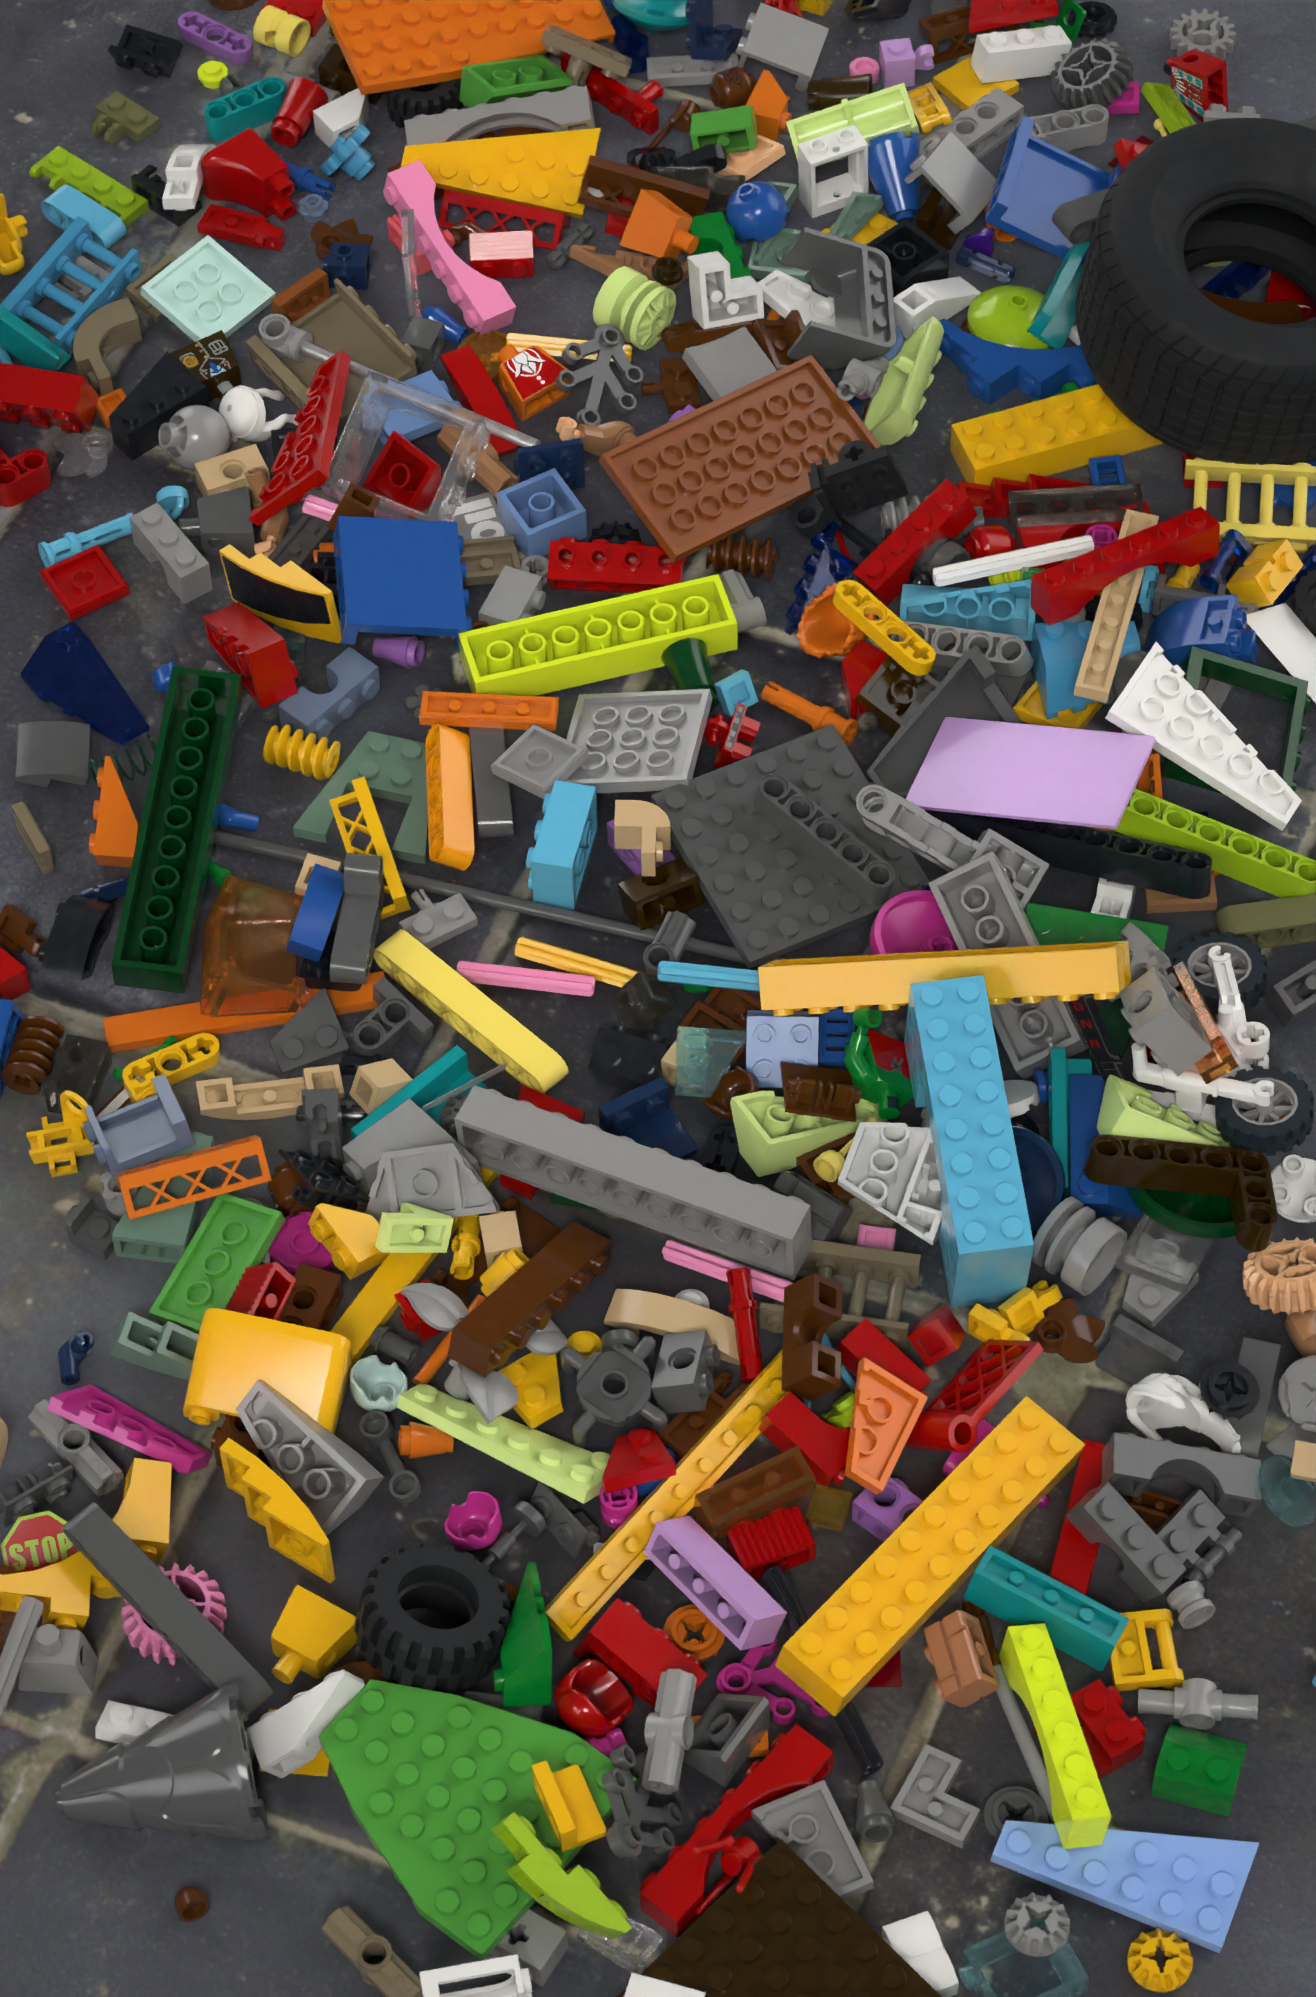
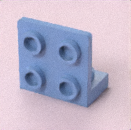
M747 1010L746 1071L757 1079L758 1088H783L780 1068L781 1061L818 1067L819 1014H808V1011H794L793 1015L773 1016V1011Z

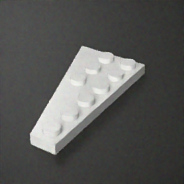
M1155 642L1109 710L1105 719L1129 734L1154 736L1156 742L1153 749L1283 831L1302 800L1275 770H1268L1256 757L1258 752L1250 743L1245 745L1235 734L1237 729L1201 690H1195L1184 678L1185 672L1177 664L1173 666L1162 654L1164 652L1163 648Z

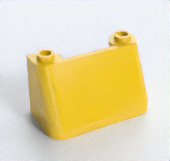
M206 1309L199 1330L183 1406V1415L188 1417L190 1421L200 1425H209L211 1421L219 1420L221 1413L239 1417L235 1409L257 1380H262L335 1435L350 1378V1369L352 1368V1343L346 1337L333 1332L225 1309Z

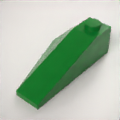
M536 1562L527 1563L500 1650V1667L493 1668L494 1692H502L503 1708L551 1704L552 1644L547 1614H544V1599L541 1596Z

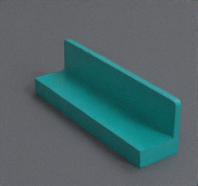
M1088 241L1073 244L1064 256L1027 330L1054 349L1063 347L1071 327H1073L1076 321L1077 289L1084 266L1081 261L1090 245Z
M0 305L1 347L31 368L62 372L70 364L72 358L70 354Z
M458 1045L452 1048L350 1129L352 1140L409 1098L418 1107L422 1108L424 1105L477 1078L468 1071L467 1053ZM482 1082L475 1085L487 1089V1086ZM473 1087L465 1090L466 1094H469ZM448 1100L425 1112L439 1126H441V1109Z
M1051 1048L1048 1057L1049 1144L1057 1152L1063 1165L1065 1174L1063 1199L1068 1198L1069 1074L1092 1075V1061L1090 1059H1066V1048Z
M989 1545L977 1566L964 1594V1599L1014 1626L1045 1623L1053 1647L1098 1671L1104 1670L1129 1621L1127 1617Z

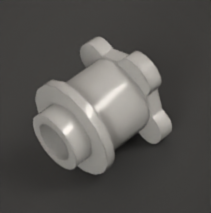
M105 1172L100 1177V1182L104 1186V1191L102 1192L103 1200L110 1213L123 1216L126 1209L121 1190L118 1188L116 1178L112 1177L111 1172ZM138 1187L129 1189L132 1201L139 1191Z

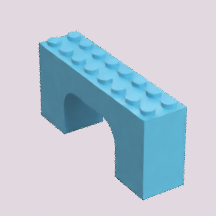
M984 975L910 984L904 1045L915 1107L927 1106L942 1199L939 1243L950 1305L953 1308L976 1305V1303L985 1304L1006 1301L1021 1289L1027 1287L1034 1242Z

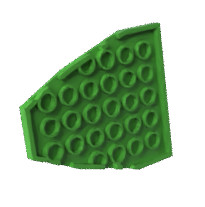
M371 1679L319 1735L320 1744L333 1767L338 1783L342 1786L355 1819L380 1856L383 1855L393 1870L394 1877L400 1885H403L413 1900V1905L418 1913L481 1961L486 1959L536 1902L506 1872L517 1859L491 1828L513 1812L518 1817L523 1816L534 1827L536 1831L535 1837L544 1848L552 1849L559 1856L563 1864L561 1867L563 1870L585 1846L583 1844L562 1852L533 1785L531 1766L547 1760L551 1772L554 1773L569 1766L578 1765L603 1822L605 1823L613 1814L608 1794L602 1784V1775L615 1769L611 1759L575 1733L458 1695ZM631 1774L634 1786L636 1787L637 1778Z

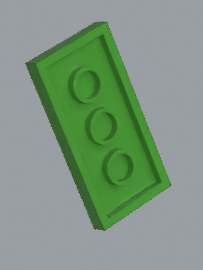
M227 1193L218 1195L151 1307L149 1314L153 1320L164 1324L170 1321L199 1334L205 1310L209 1308L227 1310L226 1304H230L229 1298H233V1292H236V1286H239V1280L242 1279L245 1268L260 1265L286 1220L282 1212Z

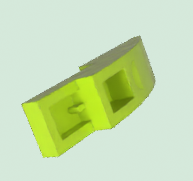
M513 1812L491 1828L517 1859L506 1872L524 1891L549 1911L579 1928L612 1939L627 1933L632 1928L626 1921L627 1915L624 1909L614 1900L609 1901L599 1889L601 1885L597 1877L590 1870L583 1869L579 1864L565 1872L561 1868L563 1864L559 1856L552 1849L544 1848L535 1837L536 1831L526 1818L523 1816L518 1817Z

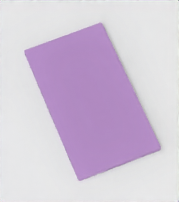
M946 717L911 786L906 800L924 810L1116 829L1156 740L1154 736Z

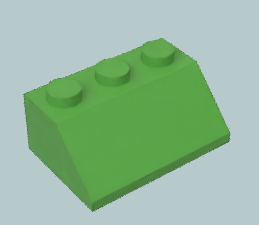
M542 54L462 66L459 101L466 107L472 108L479 103L493 104L503 102L511 97L524 98L534 96L536 93L543 91L551 93L572 86L573 79Z

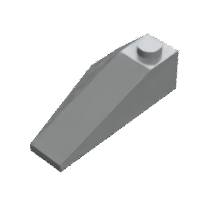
M257 1380L235 1409L256 1447L263 1451L273 1471L289 1485L307 1506L326 1536L361 1508L384 1478L358 1452L262 1380Z

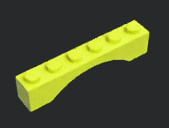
M1046 1624L1007 1627L999 1658L1009 1687L1024 1702L1036 1728L1047 1770L1052 1816L1063 1849L1102 1845L1112 1816Z

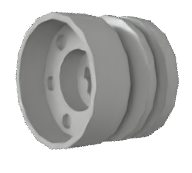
M1071 1196L1058 1204L1040 1227L1033 1240L1034 1248L1031 1261L1040 1267L1044 1266L1045 1270L1052 1275L1061 1272V1281L1081 1295L1086 1296L1103 1283L1117 1264L1127 1241V1232L1105 1217L1095 1221V1211L1088 1206L1084 1207L1082 1202Z

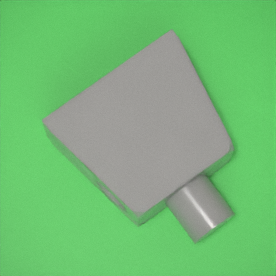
M52 1624L36 1627L19 1672L18 1689L19 1691L92 1695L98 1657L84 1634L79 1630L58 1629Z

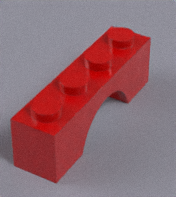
M945 479L853 571L857 582L863 585L887 607L902 592V585L908 584L910 572L919 556L930 545L942 538L949 537L955 539L978 516L970 498L949 480Z

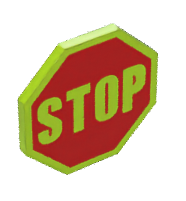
M50 1510L18 1517L1 1544L6 1573L14 1574L35 1571L61 1562L77 1553L79 1550L62 1530L67 1521Z

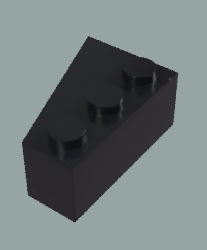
M166 352L109 415L113 443L132 461L159 445L158 434L161 425L165 422L168 423L177 411L191 405L209 407L206 386L169 352Z

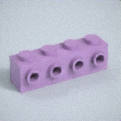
M684 1516L657 1522L643 1553L740 1651L773 1643L787 1612L692 1517Z

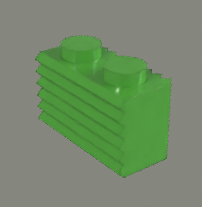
M753 105L692 114L690 136L694 150L708 144H720L726 148V152L729 154L731 151L736 153L737 150L742 152L743 149L748 151L750 148L752 150L756 148L758 126Z

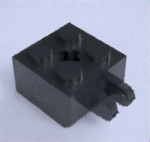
M907 219L902 220L867 244V246L883 251L890 260L893 298L913 284L948 278L949 251Z

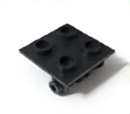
M282 1149L278 1151L302 1178L300 1185L296 1186L292 1192L293 1199L299 1205L315 1208L318 1204L325 1203L356 1211L358 1201L369 1202V1199L359 1189L361 1187L360 1184L348 1177L342 1171V1164L330 1157H324L323 1160L314 1158L302 1150H296L295 1153Z

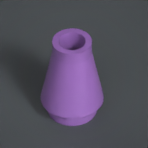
M416 636L377 637L373 643L374 657L383 658L405 668L412 669L414 666L419 667L422 664L425 656V644L422 640H418Z

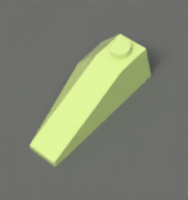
M1111 1074L1107 1078L1096 1126L1100 1135L1107 1134L1233 1148V1143L1230 1141L1228 1143L1225 1142L1221 1137V1131H1218L1212 1124L1200 1121L1197 1125L1177 1105L1172 1103L1167 1109L1151 1100V1091Z
M757 1091L732 1097L730 1101L739 1152L758 1177L783 1172L784 1170L787 1171L796 1167V1157L856 1132L859 1123L865 1122L868 1117L874 1116L879 1122H888V1120L879 1117L877 1104L861 1098L858 1104L855 1103L856 1122L785 1112L784 1097L775 1096L774 1091Z

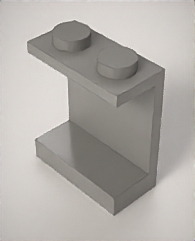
M760 3L757 14L750 12L745 30L750 31L748 37L741 36L735 54L741 56L737 66L743 68L748 56L798 75L794 89L806 93L808 82L812 77L829 28Z
M950 131L941 139L936 135L925 145L923 149L926 151V154L921 153L911 162L909 167L912 171L904 181L909 184L923 174L958 211L947 225L956 235L972 223L991 200L996 178Z

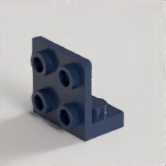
M688 0L685 13L686 18L690 19L687 47L691 48V59L727 61L737 49L741 36H743V29L733 28L729 24H720L713 27V1Z
M581 438L517 449L518 460H514L515 475L519 478V483L555 468L571 490L585 487L584 452Z
M662 1076L598 1106L599 1128L604 1132L618 1137H629L636 1143L652 1149H663L669 1155L683 1160L697 1153V1146L670 1109L669 1086Z

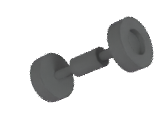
M519 1501L511 1509V1516L517 1526L510 1533L505 1532L488 1550L489 1555L483 1561L486 1565L489 1566L494 1560L500 1561L517 1543L516 1537L522 1531L533 1537H539L547 1528V1523L532 1505Z

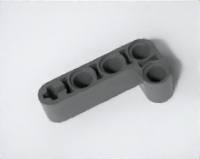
M346 853L344 861V898L330 961L331 982L367 984L384 902L382 855Z

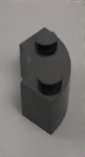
M78 895L71 896L65 903L60 902L48 941H43L39 949L38 959L42 962L40 972L79 981L91 977L99 949L109 937L114 903Z

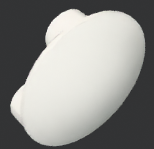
M1294 1154L1288 1155L1271 1172L1277 1212L1284 1218L1294 1222H1316V1160L1301 1158Z

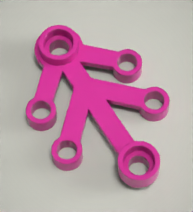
M777 1636L769 1646L750 1648L740 1663L727 1665L717 1676V1690L719 1693L765 1696L769 1701L773 1720L780 1725H787L793 1722L796 1715V1706L791 1699L786 1697L777 1698L761 1688V1686L775 1684L809 1703L811 1711L815 1715L825 1717L830 1714L825 1708L816 1705V1701L775 1666L779 1654L769 1668L755 1670L763 1656H770L776 1651ZM739 1681L743 1686L734 1688L730 1686V1683ZM786 1707L791 1712L787 1715H781L777 1710Z

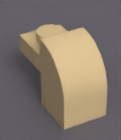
M615 800V849L641 850L642 876H656V862H663V850H671L670 820L667 814L653 803L642 800Z

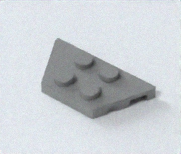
M451 1142L382 1152L377 1167L378 1174L376 1180L372 1183L368 1195L370 1199L365 1214L372 1215L380 1224L382 1212L400 1213L402 1203H410L449 1215L452 1218L500 1211V1208L458 1143Z

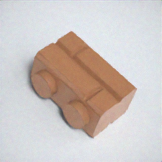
M956 1610L944 1617L943 1621H937L924 1629L927 1645L924 1646V1652L928 1661L935 1667L938 1679L934 1681V1685L938 1695L943 1700L961 1708L968 1707L980 1700V1697H986L999 1689V1683L977 1617L962 1610Z

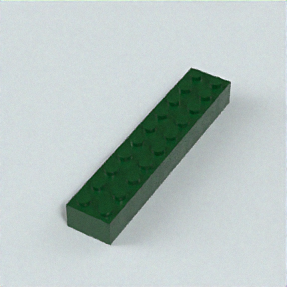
M172 667L111 964L114 985L185 993L243 698L241 674Z

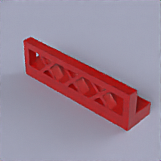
M445 189L438 226L449 229L455 224L447 222L450 205L461 206L468 215L459 223L471 221L479 225L475 218L486 211L492 213L498 222L487 230L488 232H495L500 227L504 232H509L505 223L514 217L520 218L527 227L525 231H532L534 238L533 246L555 250V247L561 242L563 228H569L571 216L562 212ZM469 208L476 209V211L474 213H471ZM498 214L505 215L506 217L501 219ZM528 220L535 221L536 223L531 226ZM544 223L555 225L552 243L541 241L535 229Z

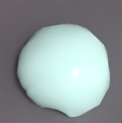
M371 1355L358 1360L350 1369L351 1394L355 1402L365 1410L390 1412L397 1408L399 1395L408 1390V1379L399 1369L396 1362L386 1365L380 1362L378 1356Z

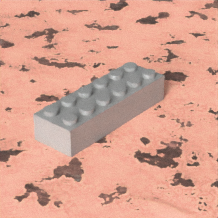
M993 851L928 883L959 950L1040 946L1004 867ZM1057 995L1045 998L1043 1002L1021 1003V997H1015L1013 1000H1007V1004L989 1005L992 1022L1016 1073L1023 1080L1033 1076V1069L1042 1068L1045 1070L1048 1068V1057L1051 1048H1066V1059L1088 1049L1067 1001H1057Z

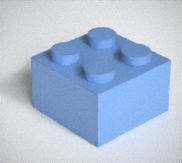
M555 468L496 493L498 519L509 535H514V542L525 557L549 554L550 541H558L559 538L570 537L580 541L588 537L586 510Z

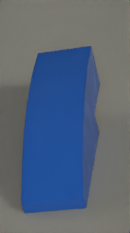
M315 863L285 951L319 962L344 890V873Z

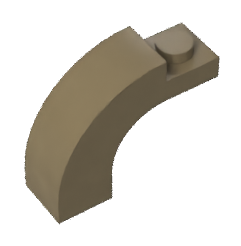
M128 297L108 303L94 311L82 322L74 337L73 354L77 375L84 376L93 389L97 390L99 396L113 391L111 375L104 363L106 358L120 347L142 341L139 318Z

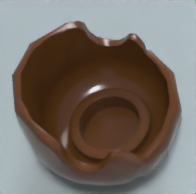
M736 1066L735 1070H725L718 1067L704 1079L700 1089L701 1101L715 1116L724 1120H733L730 1105L731 1098L757 1092L759 1088L757 1079L740 1066Z

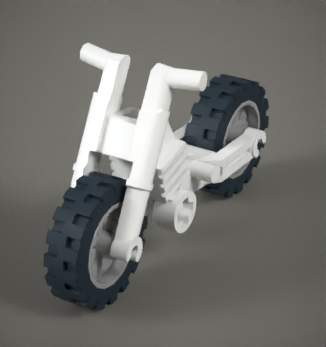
M1218 931L1208 932L1206 936L1199 934L1192 937V941H1185L1180 945V951L1174 953L1172 973L1179 982L1175 989L1184 995L1186 1001L1193 1008L1199 1007L1203 1012V1016L1213 1017L1215 1014L1218 1032L1214 1033L1213 1037L1207 1036L1212 1051L1181 1075L1177 1076L1168 1066L1163 1069L1158 1064L1148 1063L1146 1044L1141 1047L1135 1042L1131 1046L1133 1058L1132 1075L1136 1081L1174 1090V1093L1149 1090L1152 1092L1150 1099L1167 1109L1173 1103L1182 1108V1112L1187 1114L1193 1121H1206L1212 1124L1218 1131H1221V1137L1225 1142L1228 1143L1230 1141L1233 1143V1148L1251 1149L1260 1153H1266V1156H1274L1279 1151L1287 1153L1293 1150L1294 1145L1300 1146L1303 1144L1306 1135H1310L1312 1131L1314 1097L1312 1091H1308V1084L1303 1079L1298 1080L1295 1073L1291 1071L1285 1073L1281 1071V1068L1273 1066L1269 1069V1057L1267 1055L1270 1041L1269 1029L1262 1023L1246 1021L1245 1012H1247V1008H1254L1259 1003V997L1263 998L1266 992L1265 954L1261 955V948L1257 944L1252 945L1249 938L1241 936V938L1236 937L1235 933L1232 932L1218 934ZM1195 972L1202 973L1203 975L1196 977ZM1208 1094H1212V1097L1217 1098L1215 1106L1206 1104ZM1239 1108H1243V1109H1246V1110H1249V1111H1247V1112L1239 1111Z

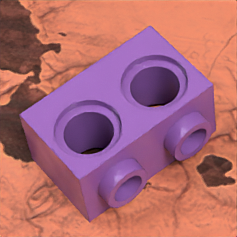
M889 1477L883 1492L875 1495L865 1488L853 1501L852 1520L884 1542L923 1501L911 1493L903 1481L898 1478L892 1479ZM887 1502L890 1503L891 1506L882 1507L879 1506L878 1503Z

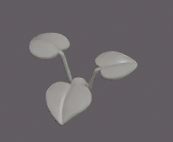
M417 1283L409 1285L401 1291V1294L407 1297L421 1319L437 1330L453 1331V1328L468 1314L467 1308L460 1298L443 1286L431 1283ZM550 1319L543 1330H537L530 1336L526 1346L533 1353L548 1356L561 1352L567 1345L568 1340L566 1335ZM450 1359L449 1364L454 1368L444 1382L446 1391L457 1399L467 1400L471 1398L487 1424H490L497 1417L508 1412L516 1405L519 1398L518 1392L512 1382L502 1373L492 1371L487 1377H484Z

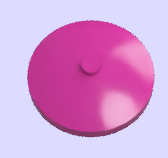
M913 890L891 898L878 912L870 931L872 955L959 950L931 890Z

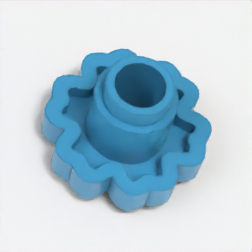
M360 124L347 138L341 135L330 146L333 152L321 164L319 169L328 177L340 167L350 178L354 177L357 181H360L376 164L371 159L372 155L361 145L371 132L363 124Z

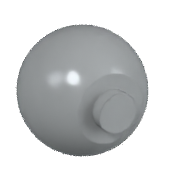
M191 405L180 409L171 417L168 423L165 422L161 425L158 434L160 446L168 450L176 463L190 470H195L194 463L227 453L232 443V435L224 418L214 409L204 405Z

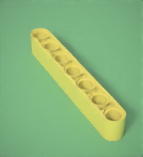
M398 930L374 949L373 957L386 974L499 1066L508 1061L504 1070L521 1084L545 1094L568 1074V1066L557 1052L405 930Z

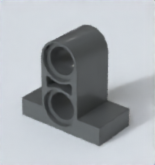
M383 976L373 985V1000L379 1006L355 1027L353 1049L356 1055L374 1057L377 1053L383 1057L408 1034L423 1047L433 1038V1023ZM397 1014L404 1019L394 1023L387 1020V1017ZM366 1037H372L378 1042L368 1046L364 1045L361 1040Z

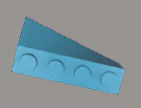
M1031 579L978 588L902 585L900 602L901 620L1015 635L1022 640L1032 641L1036 612L1031 608Z

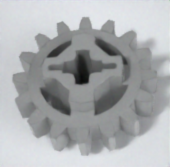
M1192 9L1190 16L1181 13L1180 20H1173L1169 41H1171L1170 48L1171 50H1177L1176 56L1178 57L1190 50L1196 49L1225 60L1226 53L1231 54L1233 52V46L1236 41L1235 25L1228 24L1229 17L1227 16L1219 18L1218 11L1213 12L1211 15L1208 14L1207 9H1203L1202 13H1197Z

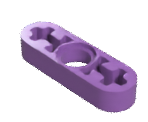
M186 12L178 18L180 37L189 43L234 65H244L252 60V42L243 34L198 12ZM212 36H222V37H223L222 39H220V40H218V41H210V40H208V38H210V37H212Z

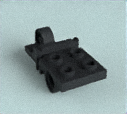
M851 441L841 448L838 454L839 462L830 465L826 458L822 460V467L818 468L816 462L811 464L812 472L808 473V477L814 494L799 499L788 507L793 523L802 536L814 537L824 530L826 523L830 525L832 530L841 527L840 512L844 511L846 516H850L909 495L907 484L886 445L871 450L864 441Z

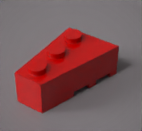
M619 1598L614 1601L572 1653L580 1660L587 1655L606 1665L615 1675H618L633 1686L631 1694L654 1709L661 1672H665L667 1669H681L685 1672L693 1673L697 1678L695 1690L708 1676L702 1670V1664L694 1656L682 1653L672 1644V1639L665 1631L653 1628L642 1619L641 1612L634 1605L622 1602Z

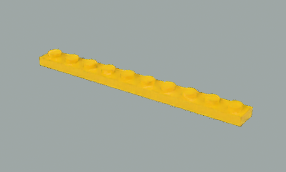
M783 1349L676 1464V1475L664 1478L544 1608V1614H547L548 1623L565 1642L573 1640L644 1562L647 1556L643 1552L656 1523L684 1517L761 1433L758 1428L765 1415L789 1393L782 1390Z

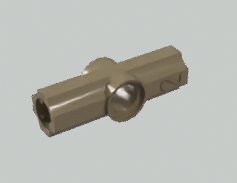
M348 1906L338 1908L328 1916L327 1921L321 1927L322 1934L358 1969L359 1975L365 1983L373 1985L384 1997H423L420 1978L392 1951L391 1944L387 1939L376 1935ZM373 1956L384 1958L381 1963L376 1965L366 1963Z

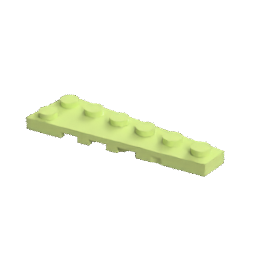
M420 1383L399 1395L398 1409L583 1504L600 1494V1489L603 1485L602 1476L610 1457L608 1453L590 1452L536 1429L531 1430L530 1427L501 1415L490 1424H487L474 1404L457 1399L430 1385Z

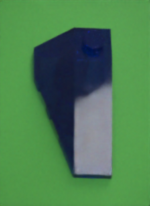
M74 621L46 635L20 673L21 678L39 699L46 703L51 701L63 708V713L70 717L75 715L88 722L91 729L119 745H123L150 730L149 724L94 644Z

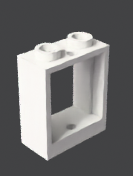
M855 124L798 144L799 199L812 218L844 208L853 192L869 194L868 144ZM848 155L847 173L816 183L815 166Z

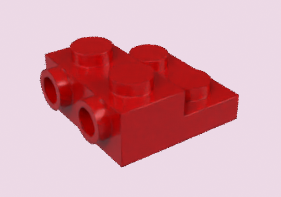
M1098 1679L1070 1695L1099 1779L1143 1754L1145 1742L1143 1737L1146 1736L1145 1728L1135 1715L1128 1718L1122 1710V1697L1113 1685L1105 1687L1101 1680ZM1033 1724L1032 1732L1038 1738L1036 1728Z

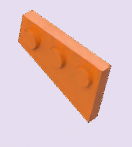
M865 1357L858 1363L845 1476L878 1495L883 1492L928 1397Z

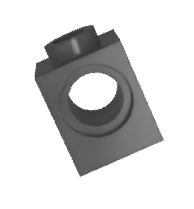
M413 316L400 342L402 344L408 343L417 356V359L414 360L416 368L426 371L434 368L446 346L444 323Z

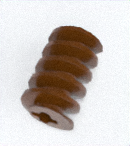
M732 534L724 540H719L708 546L706 568L708 569L711 563L716 572H720L724 565L726 571L731 569L736 571L738 567L742 576H747L751 569L753 578L758 579L764 571L766 580L772 581L776 571L779 550L778 547L776 549L773 548L771 538H767L762 547L759 544L758 536H754L752 542L747 544L745 534H741L737 542H734Z
M34 1015L21 1020L18 1027L19 1031H17L14 1037L10 1054L5 1061L6 1065L1 1072L2 1080L7 1087L27 1095H37L40 1091L39 1086L47 1082V1073L52 1069L51 1062L56 1058L55 1050H58L60 1047V1039L65 1033L64 1027L59 1022L48 1017Z

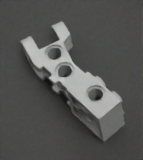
M876 784L868 785L862 788L856 797V807L862 816L866 828L885 840L894 841L924 857L947 872H951L993 851L1001 861L1023 910L1050 865L990 828L982 832L978 841L972 840L958 832L954 827L938 820L925 812L924 809ZM874 794L880 795L867 800V802L865 803V800L868 796ZM883 806L880 811L871 812L875 807Z
M1129 922L1122 929L1119 937L1129 943L1131 984L1123 989L1119 995H1115V998L1107 1000L1113 1002L1121 998L1124 1006L1121 1009V1013L1132 1026L1128 1031L1134 1041L1141 1047L1146 1044L1152 1050L1150 1053L1161 1068L1164 1069L1168 1066L1179 1076L1210 1053L1212 1047L1197 1011L1186 1001L1184 995L1175 989L1179 985L1177 977L1173 973L1168 975L1166 971L1171 966L1169 957L1146 934Z

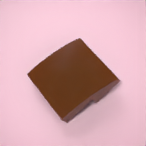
M714 987L703 1002L697 1000L677 1029L680 1032L684 1029L692 1034L706 1037L712 1044V1052L736 1066L746 1057L747 1010H761V1001L743 990Z

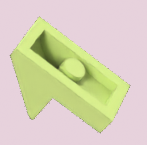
M402 1203L400 1213L382 1212L375 1247L381 1253H447L454 1218L410 1203Z

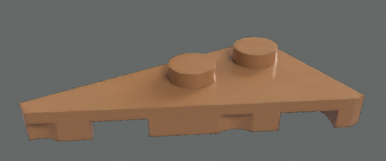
M575 244L570 247L569 255L570 258L608 277L616 269L626 266L645 275L649 281H656L651 275L652 267L656 264L657 259L661 258L616 250L615 256L596 253L595 246ZM685 261L682 267L683 278L681 281L673 285L661 284V286L674 290L689 278L688 261Z

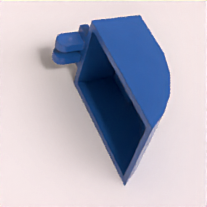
M1237 595L1195 597L1180 601L1166 608L1150 625L1143 651L1149 652L1155 642H1157L1164 650L1162 653L1173 666L1177 664L1179 667H1181V663L1192 646L1255 665L1258 654L1255 630L1244 631L1247 625L1246 610L1240 607Z

